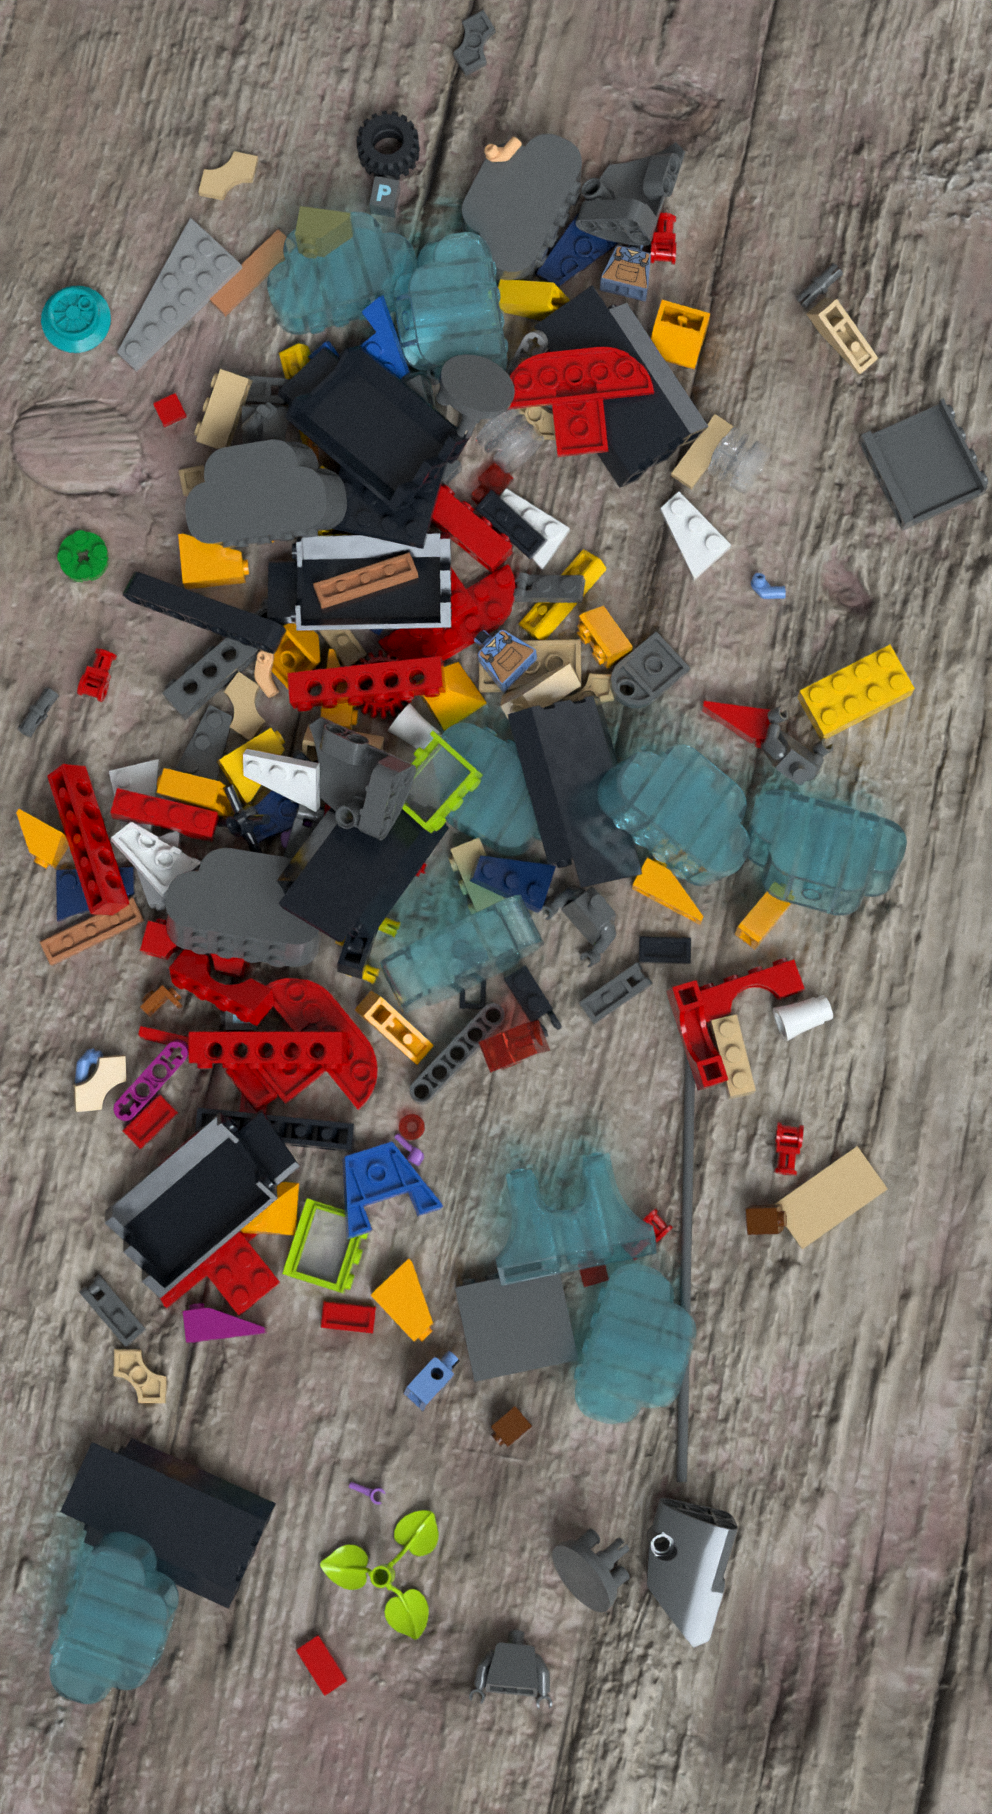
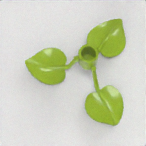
M429 1510L415 1511L406 1515L398 1522L394 1531V1538L404 1548L388 1564H381L373 1570L366 1568L369 1561L366 1552L361 1547L353 1544L341 1546L320 1563L327 1577L344 1589L357 1590L362 1588L366 1584V1573H368L371 1583L375 1587H386L387 1590L395 1592L398 1596L391 1598L385 1607L386 1621L394 1630L414 1640H417L426 1628L429 1616L428 1603L424 1595L418 1590L410 1589L403 1594L400 1589L392 1585L395 1579L393 1566L408 1549L415 1556H425L436 1548L439 1532L435 1514Z

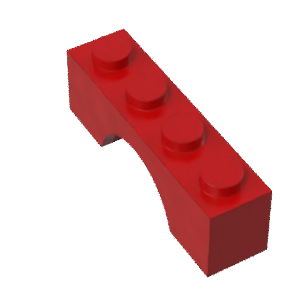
M120 788L116 789L110 812L112 819L128 823L133 822L136 825H156L177 831L190 838L213 843L219 819L218 812Z
M156 918L155 922L148 921L140 951L145 955L169 960L181 947L174 944L169 938L166 920ZM211 954L217 973L243 979L247 961L235 957L226 959L217 954Z
M184 949L169 967L172 983L181 990L186 989L198 999L207 1000L215 1004L221 1011H228L236 1015L243 1022H250L257 1026L274 1005L272 989L252 978L234 985L222 984L212 979L210 976L209 958L204 954H197L192 950Z
M782 958L772 962L773 967L763 970L762 966L748 970V975L739 978L738 974L724 978L723 984L714 986L713 983H709L699 987L704 1002L706 1025L710 1024L711 1020L730 1016L734 998L746 989L761 988L767 990L777 1000L803 992L805 988L795 960L787 961V958Z
M697 980L670 988L666 993L697 1090L699 1091L728 1081L722 1057L716 1051L707 1030L704 1002Z

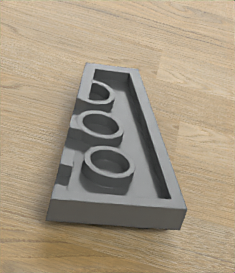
M209 705L175 771L217 781L221 769L217 761L223 758L233 717Z

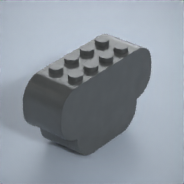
M541 134L531 139L525 147L521 145L510 160L506 162H491L487 158L483 162L463 201L462 216L464 219V236L467 242L479 251L480 271L489 282L499 286L500 279L532 281L548 256L546 254L549 248L554 249L559 239L557 233L560 227L564 228L570 217L568 211L572 205H577L581 196L579 190L581 187L582 158L578 148L572 142L554 134ZM506 143L500 144L497 147H504Z
M277 439L224 447L213 452L205 464V482L196 485L190 491L185 503L186 520L191 534L200 542L223 544V548L249 547V544L264 545L276 540H295V537L318 536V531L336 527L344 518L347 509L346 491L341 478L329 469L319 468L314 451L306 444Z
M219 848L211 851L203 858L199 871H188L178 875L168 888L166 897L167 934L174 944L183 949L192 950L197 954L211 953L226 959L235 957L250 963L265 962L275 967H300L307 965L316 958L320 951L323 933L287 912L279 905L280 900L285 894L276 880L291 862L290 859L232 848Z

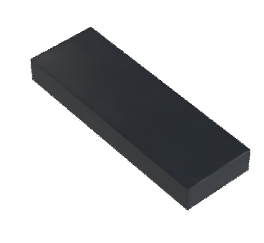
M490 490L475 508L498 531L508 536L510 542L529 559H533L548 541L494 490Z

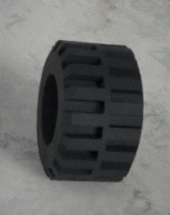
M381 111L382 115L378 116L375 113L371 115L372 120L366 119L363 122L364 127L360 126L358 130L359 136L356 139L358 157L360 158L361 166L365 167L369 175L374 173V178L375 176L382 177L383 175H388L396 180H400V175L403 174L405 177L409 175V168L414 170L416 161L419 160L418 132L414 128L412 121L407 122L405 115L402 114L401 117H398V112L392 111V114H387V111ZM385 138H394L402 143V147L393 154H382L374 149L375 145Z

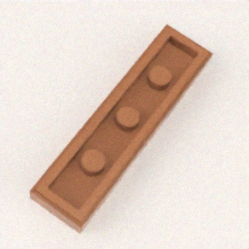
M278 229L241 264L243 268L210 298V302L226 317L296 250V245Z
M409 552L314 583L313 587L321 609L416 579L418 578V572Z
M134 898L128 899L130 904L114 915H94L40 941L49 964L53 966L144 922Z

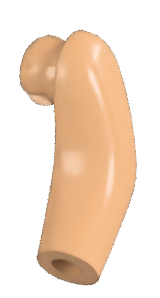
M260 650L256 656L254 678L265 695L271 698L279 693L272 679L274 654Z

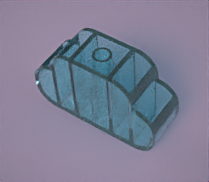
M352 212L353 237L325 257L307 258L299 254L295 237L296 229L293 230L284 242L283 253L285 261L272 269L267 280V289L277 324L284 331L295 335L310 332L311 334H318L328 327H343L349 324V321L357 319L361 321L367 320L362 311L380 296H384L389 313L395 312L397 308L409 304L416 297L420 284L417 259L411 243L405 237L396 233L383 234L379 223L371 215L363 212Z
M454 233L429 242L421 249L418 255L417 267L402 273L397 278L393 287V300L402 354L412 367L422 371L433 370L438 382L444 364L449 359L459 355L484 357L499 365L505 372L507 369L508 342L503 333L504 316L500 312L499 307L500 290L496 287L495 281L496 265L492 261L488 244L475 233Z
M470 723L452 725L445 730L441 738L482 773L483 776L480 778L479 786L474 791H469L462 798L464 800L462 805L445 817L446 821L473 839L479 838L482 844L502 855L518 856L525 853L532 847L536 839L542 840L515 742L509 739L503 741L497 738L498 734L488 727L481 729ZM443 747L433 757L435 774L442 785L440 790L441 805L470 774Z
M675 745L658 755L646 751L635 753L612 767L601 780L597 796L599 805L604 813L613 820L616 827L626 830L632 835L633 840L637 844L649 849L656 860L666 863L672 868L673 873L677 877L685 879L695 886H708L737 872L748 857L750 839L747 831L740 824L746 813V797L739 785L694 748L687 745Z
M781 789L766 791L758 797L744 838V851L754 864L763 868L762 883L770 895L785 902L837 916L848 915L856 911L860 907L864 896L876 897L889 891L894 883L907 846V839L903 829L890 819L880 817L874 813L854 810L849 806L829 803L824 799L804 796L799 792Z
M515 895L384 958L379 963V966L402 1013H407L425 1005L430 1006L459 994L461 991L467 990L484 980H488L516 965L520 959L541 948L544 945V941L521 895Z
M627 1264L618 1268L611 1275L606 1288H601L598 1302L601 1304L599 1313L594 1312L590 1323V1328L593 1329L591 1339L586 1338L582 1354H585L582 1365L578 1364L574 1379L578 1380L575 1388V1400L581 1412L593 1420L611 1425H622L630 1422L638 1415L641 1407L661 1409L670 1405L677 1398L697 1334L693 1317L684 1308L674 1303V1291L669 1280L653 1268L640 1264Z
M125 1532L110 1533L99 1541L91 1552L85 1556L82 1564H78L73 1579L77 1580L75 1588L70 1589L65 1604L69 1605L68 1611L62 1615L58 1624V1630H61L59 1638L54 1640L50 1650L53 1659L49 1671L54 1689L61 1696L81 1704H94L104 1699L112 1687L120 1690L135 1689L147 1680L151 1671L162 1658L178 1608L179 1593L175 1583L167 1575L156 1571L157 1559L155 1552L144 1539Z

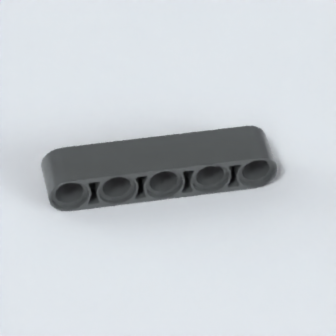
M495 1003L486 1005L412 1083L410 1095L415 1103L425 1105L431 1102L497 1032L505 1020L504 1010L500 1005ZM491 1010H496L501 1015L500 1019L495 1023H491L486 1019V1014ZM472 1029H479L483 1036L481 1040L474 1042L468 1038V1033ZM454 1048H461L464 1050L465 1056L459 1061L453 1060L450 1057L451 1051ZM436 1067H444L447 1070V1075L441 1080L435 1079L432 1076L433 1070ZM418 1086L428 1087L429 1094L426 1098L419 1099L415 1096L414 1093Z

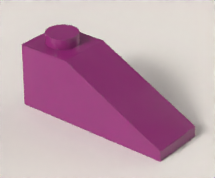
M204 1303L189 1305V1310L183 1311L186 1343L267 1333V1328L212 1308H205Z

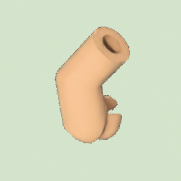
M511 137L504 147L488 144L484 149V153L491 162H506L521 147L522 143L516 137Z

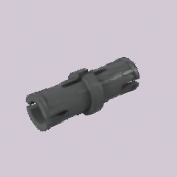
M831 263L820 276H815L811 280V284L796 296L798 302L806 296L808 297L801 304L802 307L807 309L820 294L824 295L828 291L827 288L843 275L841 269L831 275L838 267L835 263Z
M45 687L34 705L31 704L28 708L29 712L17 730L31 738L42 720H46L48 717L47 713L59 695L52 689Z

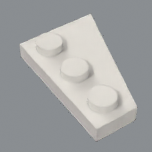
M505 489L501 497L548 539L533 558L538 568L543 572L569 533L570 528L510 490Z
M680 492L675 494L660 508V512L671 535L680 549L682 558L690 570L693 581L731 548V544Z
M246 749L243 753L245 777L317 812L320 808V763Z
M159 759L109 771L114 797L117 788L155 797L160 765ZM120 821L121 828L129 824L128 822ZM138 824V826L152 833L153 825Z
M133 822L127 824L111 837V841L162 897L167 894L171 882L178 875L188 871H195L201 864V861L191 858L175 846L172 847L159 840L156 835Z

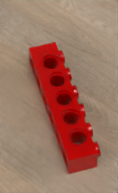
M440 656L287 673L289 703L294 709L301 712L311 711L312 707L317 706L332 709L338 707V704L348 703L349 706H359L363 704V701L372 700L374 703H386L390 698L412 700L417 695L433 698L440 696V693L446 692L444 662ZM423 675L424 680L418 685L412 684L414 676ZM396 677L399 679L396 686H386L390 678ZM364 681H373V685L370 689H361V685ZM339 684H348L347 689L343 693L336 692V687ZM322 686V691L319 695H310L313 687Z
M62 764L47 775L90 914L114 915L130 903L87 768L81 765Z
M189 1032V1063H197V1068H213V1063H222V1068H238V1063H248V1068L258 1069L263 1068V1063H273L274 1069L289 1068V1063H299V1069H314V1064H324V1069H340V1064L348 1063V1032ZM216 1043H219L222 1047V1054L219 1057L213 1054V1046ZM241 1043H244L248 1048L245 1057H241L238 1053V1047ZM266 1043H270L273 1047V1054L270 1057L265 1056L263 1052V1047ZM292 1043H295L299 1048V1053L296 1057H292L289 1054V1046ZM317 1043H321L325 1050L320 1058L314 1053V1047Z

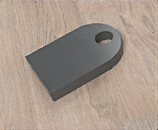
M655 632L615 666L610 677V689L615 699L622 705L630 708H643L654 702L685 676L691 668ZM629 685L633 689V694L630 696L623 695L620 692V686Z

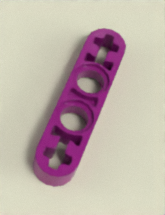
M176 1039L170 1042L116 1101L113 1110L118 1119L123 1121L131 1120L189 1056V1046L185 1041ZM171 1047L175 1049L181 1047L183 1049L181 1051L183 1057L178 1055L171 1063L166 1060L174 1052ZM156 1064H162L166 1067L167 1075L160 1078L154 1074L153 1068ZM139 1083H146L149 1086L150 1093L148 1096H141L137 1093L136 1087ZM133 1097L136 1102L130 1107L132 1113L126 1112L124 1114L121 1111L123 1108L121 1103L125 1105Z

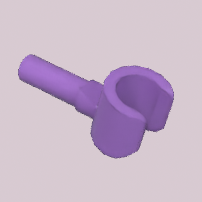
M398 1133L394 1138L410 1152L407 1160L420 1166L424 1159V1154L409 1144Z
M352 1481L349 1484V1488L369 1496L373 1503L382 1504V1502L374 1500L373 1495L377 1491L386 1494L383 1489L379 1487L373 1489L366 1488Z

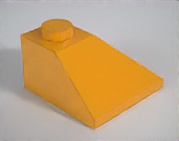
M296 623L283 626L286 629V633L274 654L272 667L273 674L287 689V673L314 670L320 663L319 637L314 630L296 631Z
M459 662L444 667L445 693H440V696L433 698L419 695L444 732L487 704ZM424 678L417 682L415 685L422 683Z
M18 809L16 814L28 850L35 857L33 862L45 869L48 866L56 869L69 847L66 836L48 824Z
M281 1182L277 1185L278 1199L241 1229V1231L253 1234L295 1236L299 1183Z

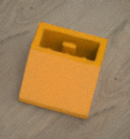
M666 300L661 301L651 340L666 362L695 370L709 325L710 313Z
M604 605L579 615L577 626L579 631L577 634L585 645L589 643L593 649L591 654L599 665L603 664L608 669L632 652L633 646Z

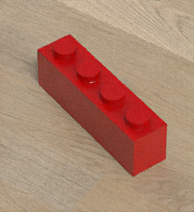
M444 484L441 486L431 523L441 532H451V540L491 574L494 573L513 553V546L509 537L504 533L498 534L492 529L493 525L483 516L479 518L475 515L472 506L464 500L460 502L456 499L453 490Z

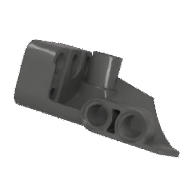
M675 142L668 148L651 156L626 163L609 164L599 179L591 178L583 184L581 193L585 197V201L581 205L576 226L586 233L612 242L628 245H649L665 197H670L673 193L685 151Z
M324 717L319 718L310 724L309 727L314 738L318 763H320V798L336 811L335 818L339 826L345 829L356 827L376 839L383 840L394 825L405 804L415 777L416 766L370 745L369 740L363 735Z
M661 1498L659 1499L653 1525L648 1529L646 1535L649 1543L647 1587L694 1648L710 1640L724 1593V1574L738 1526L734 1517L726 1511L674 1499ZM666 1537L663 1542L655 1543L657 1538Z

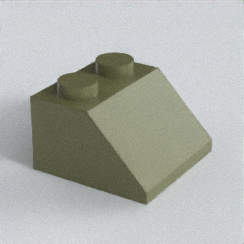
M300 206L295 237L298 252L304 257H325L353 237L351 213Z

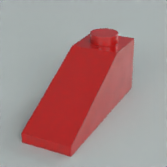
M710 701L703 702L702 712L747 742L755 744V747L761 748L760 745L765 741L768 725L771 724L767 715L771 710Z

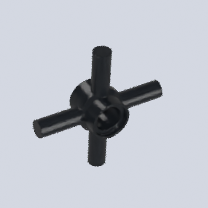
M233 784L226 785L223 789L233 812L228 817H219L217 826L227 827L230 833L236 837L244 835L250 851L262 853L253 830L257 825L269 824L270 816L268 814L259 815L257 810L251 805L242 807Z

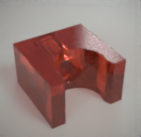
M539 1020L523 1023L478 1042L490 1073L499 1069H507L551 1051Z

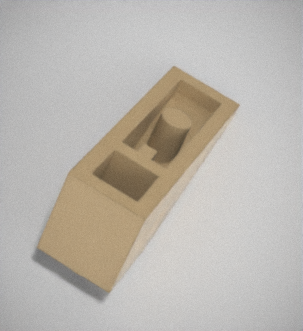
M824 298L807 313V316L819 333L857 374H861L878 359L837 299Z
M568 662L502 695L501 708L508 718L507 714L539 705L540 707H546L559 701L580 687L582 683L572 665Z

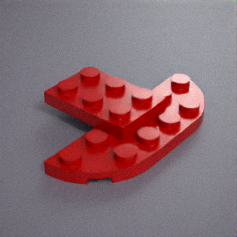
M594 347L547 352L526 359L509 376L513 382L515 394L507 410L552 405L557 457L608 452L603 400L654 394L651 378L644 366L630 356L629 353L620 349Z
M509 564L467 589L451 567V627L400 628L378 641L379 646L386 654L389 651L393 652L394 660L400 655L402 656L401 660L440 656L445 661L475 643V637L482 630H485L488 634L492 633L507 620L515 600L513 593L514 589H516V583Z
M284 978L267 984L266 986L273 991L274 1008L292 1028V1032H348V1063L340 1064V1069H324V1064H314V1069H299V1063H289V1068L274 1069L273 1063H263V1068H258V1071L285 1104L289 1103L327 1072L359 1111L371 1097L378 1076L376 1055L366 1036L335 998L319 984L310 980ZM292 1043L289 1046V1054L292 1057H296L299 1053V1048L295 1043ZM317 1043L314 1047V1053L320 1058L325 1050L321 1043ZM273 1047L265 1053V1056L270 1057L273 1054Z
M240 1230L160 1298L165 1308L168 1309L208 1276L235 1312L241 1316L281 1283L249 1243L259 1234L243 1233Z

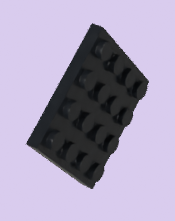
M448 462L440 469V476L427 489L422 486L414 496L415 501L409 507L398 511L391 509L341 466L338 476L345 486L347 509L342 521L332 529L424 549Z

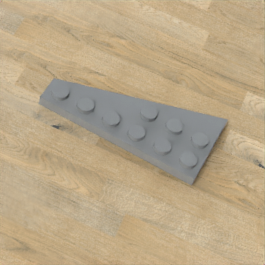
M191 217L117 351L118 355L136 372L210 301L212 296L243 268L232 255Z

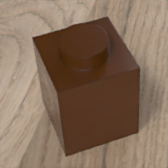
M782 1204L751 1205L747 1207V1235L779 1234L784 1231V1227L787 1226L786 1211H783Z
M514 1406L491 1426L494 1432L490 1435L500 1447L504 1443L509 1447L527 1432L532 1425Z

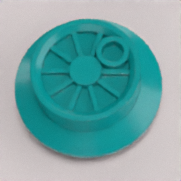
M68 286L58 290L47 300L41 314V325L46 338L53 346L68 353H82L97 347L105 339L111 325V313L106 300L97 291L85 286Z

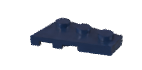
M578 214L536 274L542 281L553 282L558 288L618 245L616 242L605 240L580 230L576 226Z
M273 790L265 796L254 808L259 815L268 814L271 820L267 825H257L254 827L253 832L258 843L291 829L299 803L293 804L289 798ZM304 818L302 823H304V822H306V821H308V820H310V819Z
M479 856L469 881L539 913L542 910L556 866Z
M118 868L127 897L134 895V868ZM56 870L57 921L61 922L71 916L88 912L89 908L77 870Z

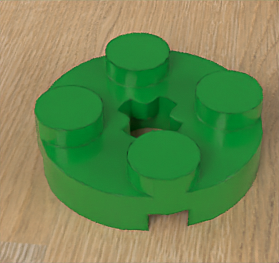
M78 530L65 538L57 554L58 562L64 574L76 582L93 581L100 578L109 565V553L105 542L98 535L83 530ZM80 552H89L88 557L90 559L88 561L78 562V554Z

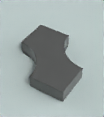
M484 10L462 21L465 37L461 46L454 51L453 57L465 77L487 65L484 47L488 39L496 33V29Z

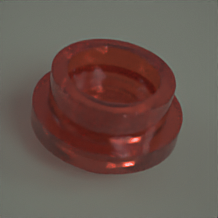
M408 1114L401 1119L399 1131L405 1139L416 1140L423 1135L425 1124L420 1116ZM415 1123L417 1125L416 1131L409 1132L407 1130L408 1124Z

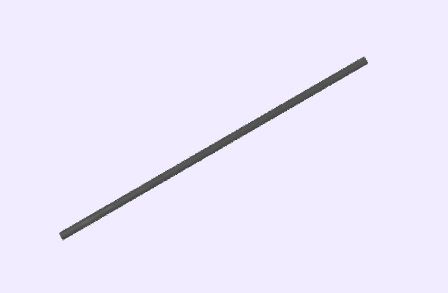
M686 1052L677 1482H687L695 1081Z

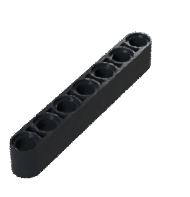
M136 571L133 572L122 593L132 603L270 654L276 653L286 633V629L274 621Z

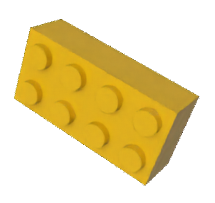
M889 644L800 690L797 698L820 740L823 738L826 740L912 695L915 688L892 646Z

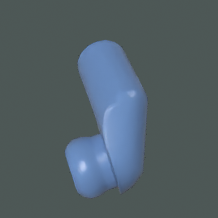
M756 573L752 576L751 587L762 599H785V586H770L765 580V575L762 573Z
M94 1048L88 1049L79 1058L76 1064L75 1083L88 1079L89 1067L93 1063L97 1064L98 1057H103L101 1051H95Z

